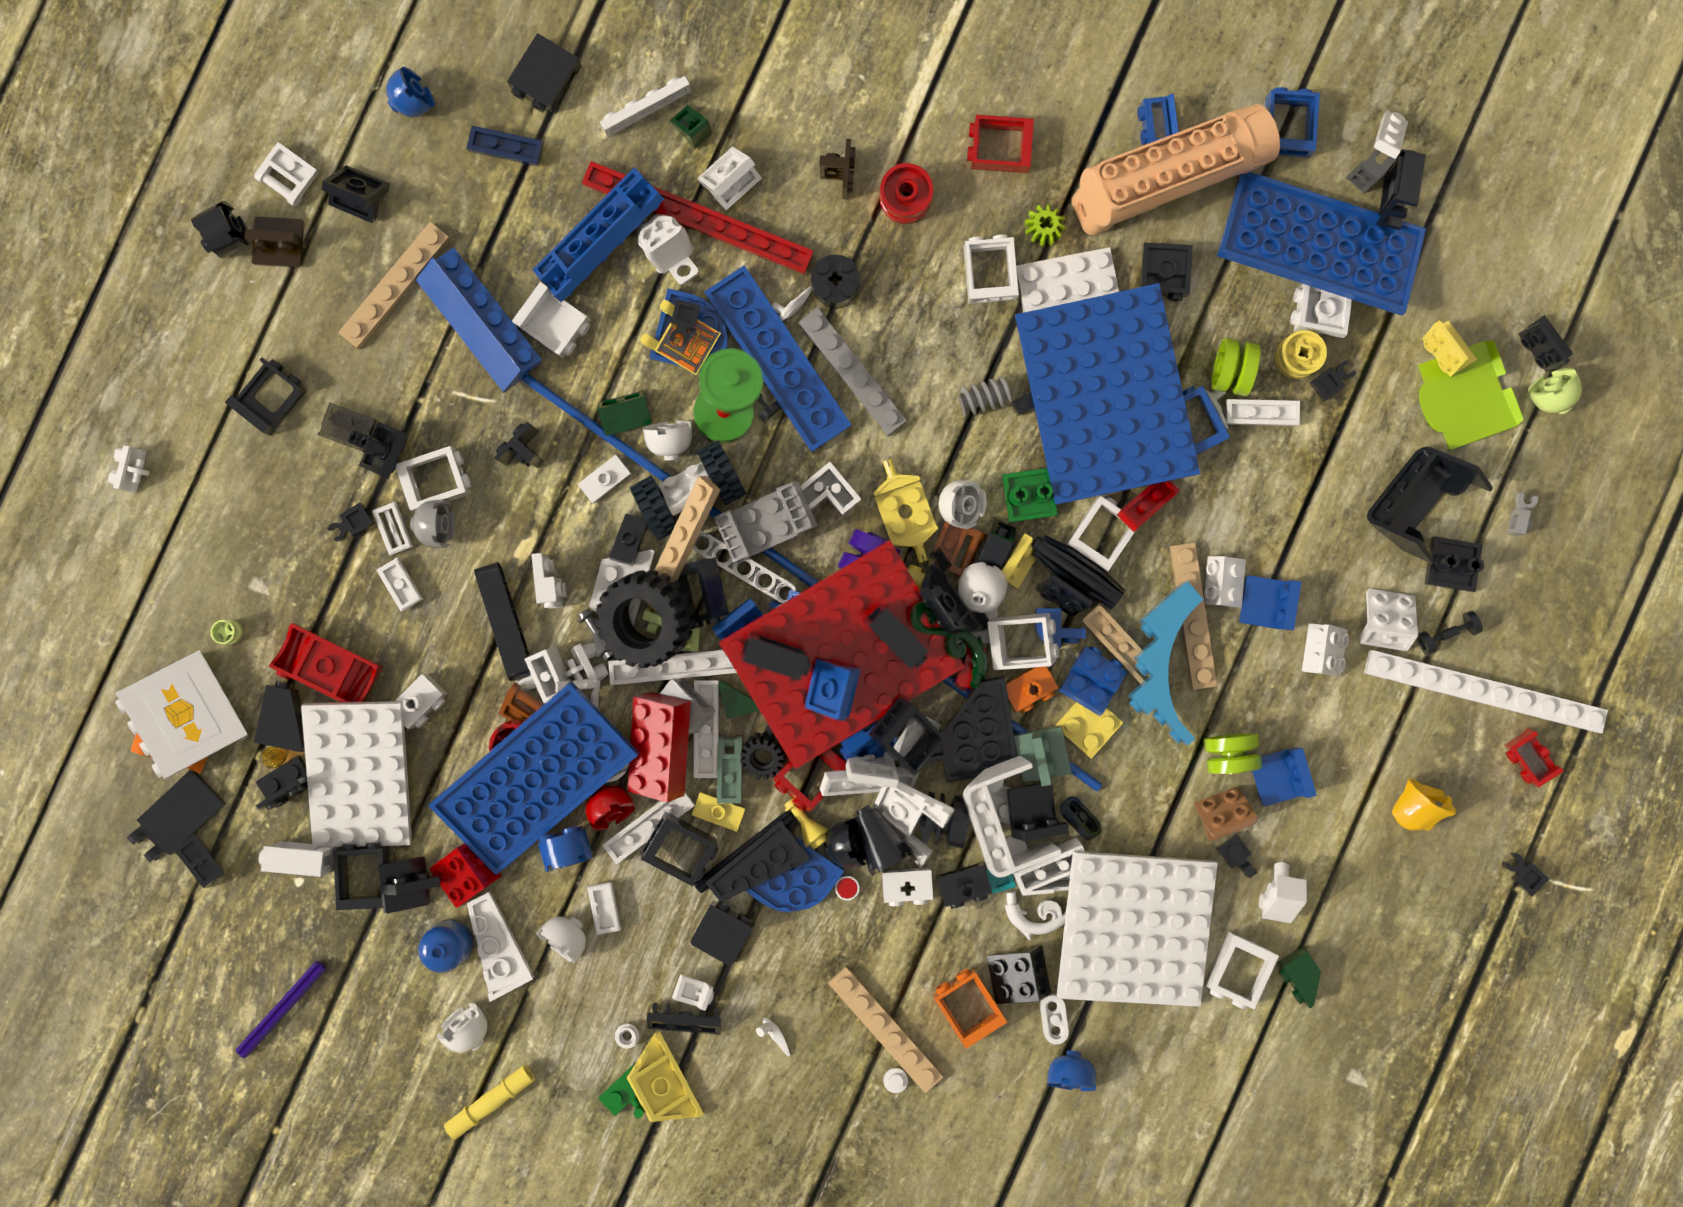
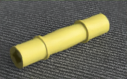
M526 1065L521 1066L508 1077L503 1078L499 1085L486 1092L469 1107L465 1106L461 1112L444 1124L448 1135L456 1140L473 1126H477L481 1119L495 1111L509 1098L516 1097V1094L535 1081L532 1071Z

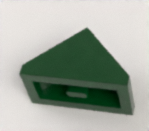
M689 105L685 106L670 120L673 126L694 149L712 134L709 121Z
M724 681L720 682L719 689L727 719L760 711L751 697Z

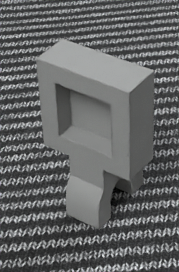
M1516 493V507L1511 513L1507 531L1508 535H1526L1532 523L1530 518L1531 511L1529 509L1536 506L1538 496H1530L1529 503L1526 504L1523 500L1525 493Z

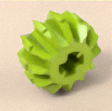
M1050 204L1046 205L1045 210L1038 205L1036 212L1030 211L1028 213L1030 219H1026L1024 225L1029 228L1026 229L1025 233L1026 235L1033 234L1031 238L1032 243L1040 239V246H1044L1047 240L1051 246L1054 244V238L1057 240L1062 238L1060 232L1065 231L1066 226L1061 224L1065 217L1057 216L1059 208L1054 209L1052 212L1050 211ZM1049 223V226L1045 227V229L1041 227V224Z

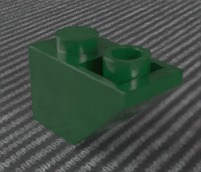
M1300 947L1277 962L1281 968L1278 973L1286 984L1290 982L1294 988L1292 995L1300 1005L1303 1003L1307 1007L1312 1008L1316 1000L1321 971L1309 952Z

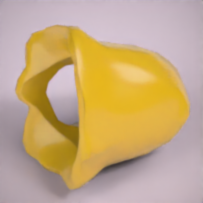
M1408 778L1405 790L1396 801L1392 810V815L1397 823L1409 831H1429L1440 820L1456 814V808L1452 805V798L1450 796H1445L1442 790L1422 785L1412 778ZM1436 801L1442 802V806L1440 807L1435 804Z

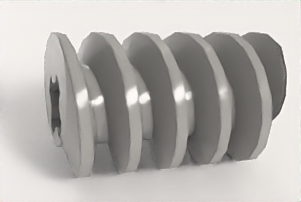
M1003 376L998 377V384L992 378L989 380L988 386L984 381H981L979 389L973 383L970 385V392L965 386H962L960 394L958 393L964 417H967L968 409L976 415L977 407H980L984 413L986 412L987 404L990 405L992 410H995L996 402H999L1002 408L1005 406L1006 399L1011 404L1010 391Z

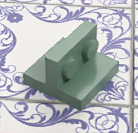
M1062 725L1014 734L1017 756L1021 755L1031 762L1033 767L1021 772L1023 783L1040 780L1042 786L1052 784V778L1072 774Z

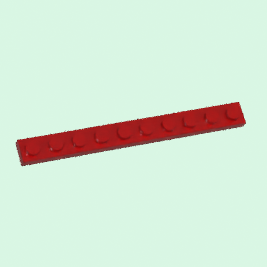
M590 161L582 180V185L607 195L626 175ZM654 187L664 200L655 211L651 212L652 214L672 216L679 225L805 275L814 254L813 250Z

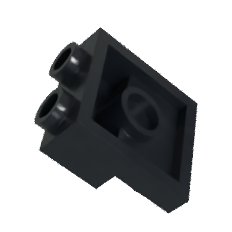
M1144 242L1139 287L1159 283L1162 296H1168L1169 301H1183V297H1187L1190 294L1193 245Z

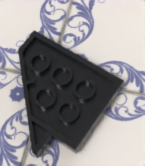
M1004 676L982 679L979 688L972 689L940 731L946 739L927 762L943 760L946 782L976 778L983 770L1017 757Z

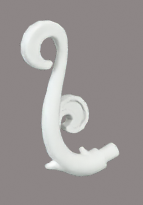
M1016 891L1006 892L1007 904H1005L1007 916L1011 923L1028 940H1031V934H1047L1065 925L1066 912L1062 914L1061 907L1057 902L1052 900L1040 902L1037 907L1039 917L1046 920V915L1051 913L1052 919L1045 923H1035L1023 916L1027 912L1020 909V905L1016 900Z

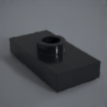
M625 513L609 555L610 560L633 567L648 528L645 519Z

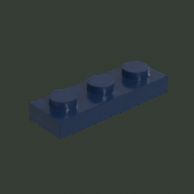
M472 125L466 149L473 153L539 167L544 143L541 140Z

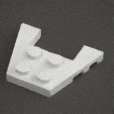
M898 782L897 788L882 787L872 807H876L912 848L917 858L915 863L920 868L927 863L933 850L913 835L923 814H926L943 828L954 812L952 807L901 782Z

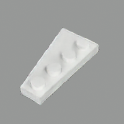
M491 891L468 902V911L478 944L477 950L479 957H481L484 970L483 976L489 992V1002L533 980L535 977Z

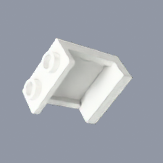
M541 282L512 320L517 327L562 359L574 351L576 340L580 335L584 336L590 328L589 322L591 321L586 314L581 313L566 301L560 302L549 288Z

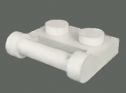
M277 142L256 171L254 178L260 183L270 186L284 196L289 204L296 207L320 172ZM275 169L293 182L296 187L293 191L272 177L270 171Z

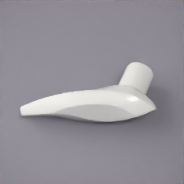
M809 287L797 298L791 300L786 307L776 302L772 305L781 320L790 318L800 309L812 291V287Z
M1205 390L1225 429L1228 430L1226 419L1222 413V407L1217 401L1226 392L1216 390L1210 392Z
M763 1017V1024L756 1029L757 1035L763 1037L768 1033L787 1057L790 1056L787 1042L779 1027L773 1021Z

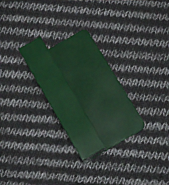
M644 390L598 402L597 404L598 414L606 436L652 423Z

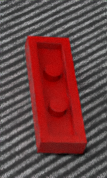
M1171 481L1149 485L1122 508L1117 516L1135 532L1172 500L1180 490Z

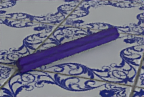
M314 962L236 1048V1053L240 1057L246 1058L326 971V966L322 962Z

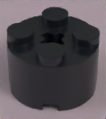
M226 201L213 205L191 219L193 226L203 238L201 245L208 253L213 252L219 258H225L250 244L245 240V229L247 227L240 216L235 217L231 211L234 208Z
M833 254L816 262L811 274V285L813 294L820 303L828 308L839 309L850 304L858 294L860 276L852 259ZM833 278L838 279L837 286H833V282H831Z

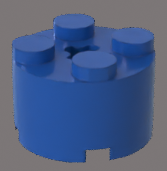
M574 826L562 830L564 835L559 836L552 833L539 837L540 843H538V847L546 872L554 871V869L559 867L562 869L587 861L586 859L594 858L585 829L582 830L581 826Z

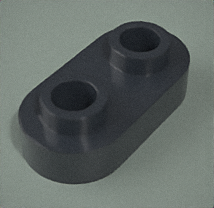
M1069 796L1060 803L1061 815L1082 838L1093 840L1101 834L1102 828L1099 820L1078 798Z

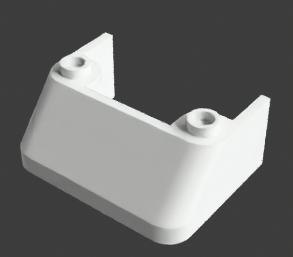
M1021 755L983 770L965 788L963 798L987 868L996 877H1005L1062 854L1061 850L1050 840L1027 848L1026 842L1012 838V835L1004 837L990 794L1001 789L1005 778L1033 768L1031 762Z

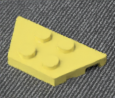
M661 1032L654 1033L627 1076L649 1121L656 1122L702 1117L704 1113Z

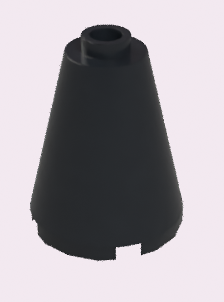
M867 805L856 811L858 816L854 820L871 876L877 874L875 869L879 873L906 858L905 852H907L908 856L914 854L908 843L876 807L871 809Z

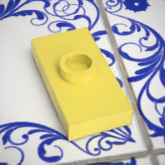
M700 792L692 816L737 832L746 808L736 804H717L716 797Z

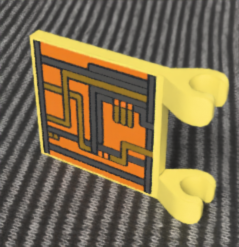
M663 300L660 305L661 311L670 316L673 315L675 305L667 300ZM697 319L695 330L687 329L689 342L686 346L683 345L684 336L681 334L675 336L674 343L670 341L671 332L677 328L671 322L660 341H657L648 334L644 333L640 341L644 346L656 351L697 376L721 333Z

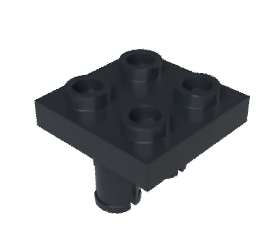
M378 422L372 437L354 430L350 434L348 442L365 450L359 464L360 467L389 479L396 468V461L400 452L406 446L408 434Z
M1436 536L1432 537L1429 553L1435 559V562L1433 564L1427 563L1424 585L1476 592L1478 573L1484 568V562L1481 559L1483 544Z

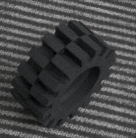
M759 732L755 733L754 737H749L741 751L740 756L742 757L740 762L741 764L744 763L743 769L744 771L749 769L748 775L750 776L753 773L757 774L755 779H760L761 776H763V780H768L769 776L774 778L781 771L787 755L779 741L774 739V734L768 737V732H763L762 736H760ZM758 749L768 750L772 754V761L769 763L758 761L755 758V751Z

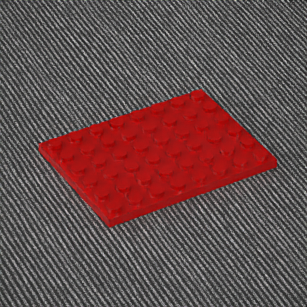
M887 540L719 641L720 646L795 769L883 717L899 696L909 701L965 667L960 658L954 659L947 654L944 646L947 636L924 634L913 627L910 620V611L916 603L923 602L919 588L890 540ZM880 604L888 608L929 651L925 655L927 657L926 661L918 668L914 666L910 669L864 622ZM922 613L921 621L926 627H940L937 619L935 623L929 624L927 616ZM748 632L805 650L810 658L809 661H811L807 676L803 675L801 681L742 662L741 653ZM816 659L825 660L836 665L861 669L850 716L845 721H839L805 708Z

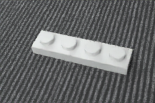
M685 76L673 78L667 83V86L659 90L653 89L649 91L645 98L627 103L625 108L617 113L611 112L603 118L604 120L600 121L607 137H610L691 93L690 84Z
M694 680V690L715 710L698 733H694V778H717L719 680Z
M896 767L899 782L914 788L919 772L914 776L902 767ZM846 771L825 772L820 791L822 796L880 792L882 787L865 783L857 784L848 781Z
M686 792L683 797L670 802L660 801L602 846L617 865L647 842L665 811L679 818L694 807L695 804Z

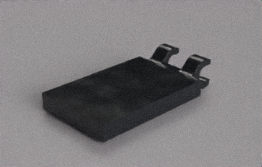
M189 770L137 819L141 826L134 830L127 839L134 845L141 843L146 837L149 838L155 845L143 855L149 862L158 860L165 852L173 855L175 853L174 848L199 831L226 803L197 772Z

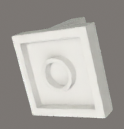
M732 146L697 179L712 193L720 205L727 210L762 178L753 167L755 163L752 159Z

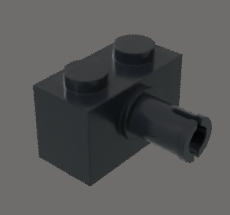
M983 862L936 875L945 907L950 906L951 909L964 906V901L974 899V902L985 900L988 898V894L992 893Z

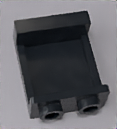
M537 33L507 80V83L515 97L520 100L526 98L532 102L531 105L538 111L544 113L546 110L552 114L554 111L553 103L572 73L577 74L582 65L578 57Z

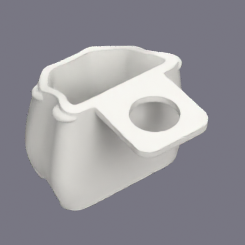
M657 214L640 226L638 244L657 272L666 273L669 271L680 285L687 283L698 275V268L689 258L694 248L691 245L686 230L678 224L674 217ZM689 266L691 271L687 276L681 277L678 275L680 267Z

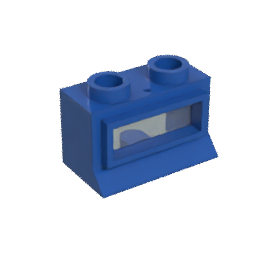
M1174 93L1164 97L1143 99L1137 109L1139 122L1142 121L1143 130L1140 133L1142 145H1147L1179 132Z

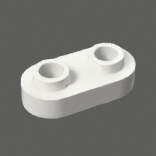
M1051 993L1040 1002L1043 1033L1050 1043L1061 1044L1067 1039L1069 1034L1064 1001L1059 999L1057 994ZM1055 1002L1056 1007L1052 1010L1048 1009V1004ZM1054 1026L1059 1027V1032L1056 1034L1051 1033V1029Z

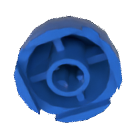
M406 66L396 70L387 82L388 105L394 112H399L407 117L422 116L435 105L434 97L428 86L423 89L419 83L421 80L419 75Z
M1067 1051L1066 1055L1058 1056L1050 1064L1047 1084L1051 1087L1066 1090L1096 1091V1071L1088 1059L1081 1057V1052Z

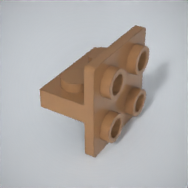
M1234 787L1194 803V807L1202 819L1205 836L1209 842L1254 825V822L1258 821L1257 814L1239 787Z

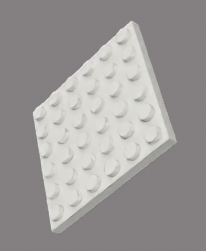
M1073 851L1057 997L1059 999L1201 1007L1218 863L1212 860Z

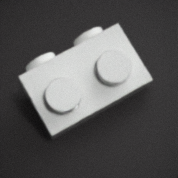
M1225 556L1208 557L1204 591L1205 605L1242 608L1245 559Z

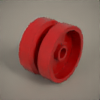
M911 163L897 164L890 168L883 176L880 185L879 199L884 214L893 222L911 224L922 219L929 211L933 196V184L927 171L919 165ZM907 192L910 196H903L902 194Z

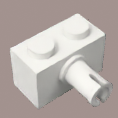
M554 646L525 658L531 675L515 682L520 686L525 684L526 686L521 689L526 693L537 688L543 703H546L556 693V682L571 680L570 677L566 678L564 673L567 670L557 647Z
M421 674L395 700L403 702L404 726L407 729L415 727L419 729L429 719L427 715L432 710L437 711L446 702L444 698L448 693L429 674Z
M1278 862L1273 866L1274 880L1268 884L1265 893L1260 895L1259 908L1262 909V918L1292 923L1307 903L1306 880L1289 877V864Z

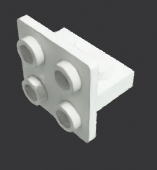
M1309 623L1302 671L1341 677L1346 665L1344 653L1349 643L1348 630L1329 624Z

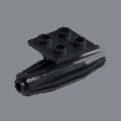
M1044 535L1042 538L1037 536L1031 544L1033 547L1031 555L1052 574L1039 583L1035 589L1040 592L1041 597L1045 600L1058 604L1064 613L1075 616L1091 607L1092 601L1106 608L1113 609L1122 598L1125 589L1103 568L1071 546L1047 535Z

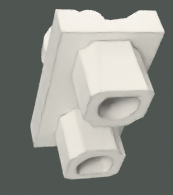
M123 445V448L115 449L114 459L119 462L118 470L110 472L108 482L114 485L113 488L137 492L141 475L149 476L150 471L143 470L146 451Z
M580 643L570 650L576 664L573 659L567 661L570 670L564 673L566 678L573 675L576 681L583 680V678L599 679L601 681L608 675V671L603 663L592 668L589 659L597 656L594 643L583 646Z

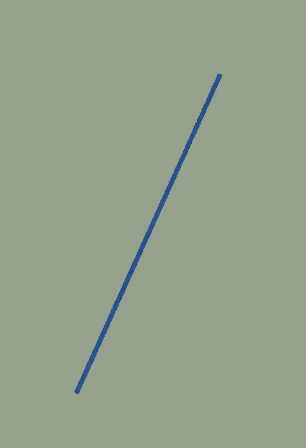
M528 373L523 376L521 381L664 482L665 479L671 477V475L615 435L606 436L601 425ZM712 506L709 515L714 518L723 512ZM773 548L762 552L811 587L819 582ZM952 676L942 680V682L965 698L972 691L959 690L955 686L954 677ZM1011 719L1015 734L1028 732V730ZM1069 760L1072 774L1097 792L1101 788L1102 783Z

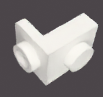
M680 974L672 998L697 1006L705 1011L707 1005H710L713 1000V987L705 981Z

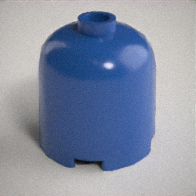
M453 919L442 920L433 925L421 938L418 947L419 958L422 964L430 971L437 973L449 972L465 963L471 955L474 947L473 935L470 929Z

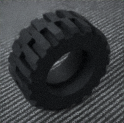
M639 570L612 583L607 587V591L602 593L599 598L601 603L596 607V614H599V617L595 619L596 627H600V632L598 633L600 640L604 639L607 644L604 647L608 652L612 650L615 653L614 658L618 661L624 659L626 660L625 664L631 667L638 664L639 668H648L649 666L655 667L666 662L687 645L686 641L691 638L693 633L690 628L695 624V618L691 617L694 608L693 604H688L687 599L690 598L688 593H683L680 590L682 585L677 580L671 582V577L665 573L658 576L659 572L656 570H649L647 572ZM633 598L649 602L658 611L662 623L661 634L658 639L647 638L633 627L629 617V606Z

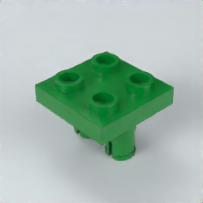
M1047 468L1002 474L1009 523L1057 516V508L1054 503L1053 489L1050 484Z

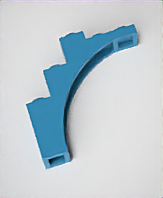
M1188 581L1182 582L1139 620L1143 624L1141 626L1142 631L1149 638L1153 636L1155 639L1134 657L1137 662L1135 667L1144 676L1148 674L1149 677L1128 695L1132 700L1129 704L1138 714L1143 712V714L1148 715L1154 710L1153 717L1162 726L1166 724L1170 728L1171 732L1169 735L1178 744L1182 742L1185 745H1189L1195 738L1179 721L1174 710L1168 683V667L1172 646L1180 627L1193 609L1204 600Z

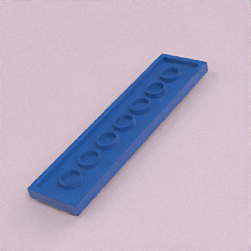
M745 265L704 291L742 350L757 361L762 370L764 383L811 453L852 426Z

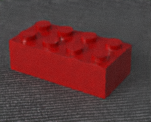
M648 692L633 697L630 743L639 754L629 762L627 792L663 802H670L685 795L691 701L655 692Z

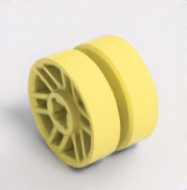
M1309 330L1294 332L1278 345L1275 351L1276 366L1288 378H1305L1319 370L1324 364L1327 356L1326 345L1323 339L1315 332Z

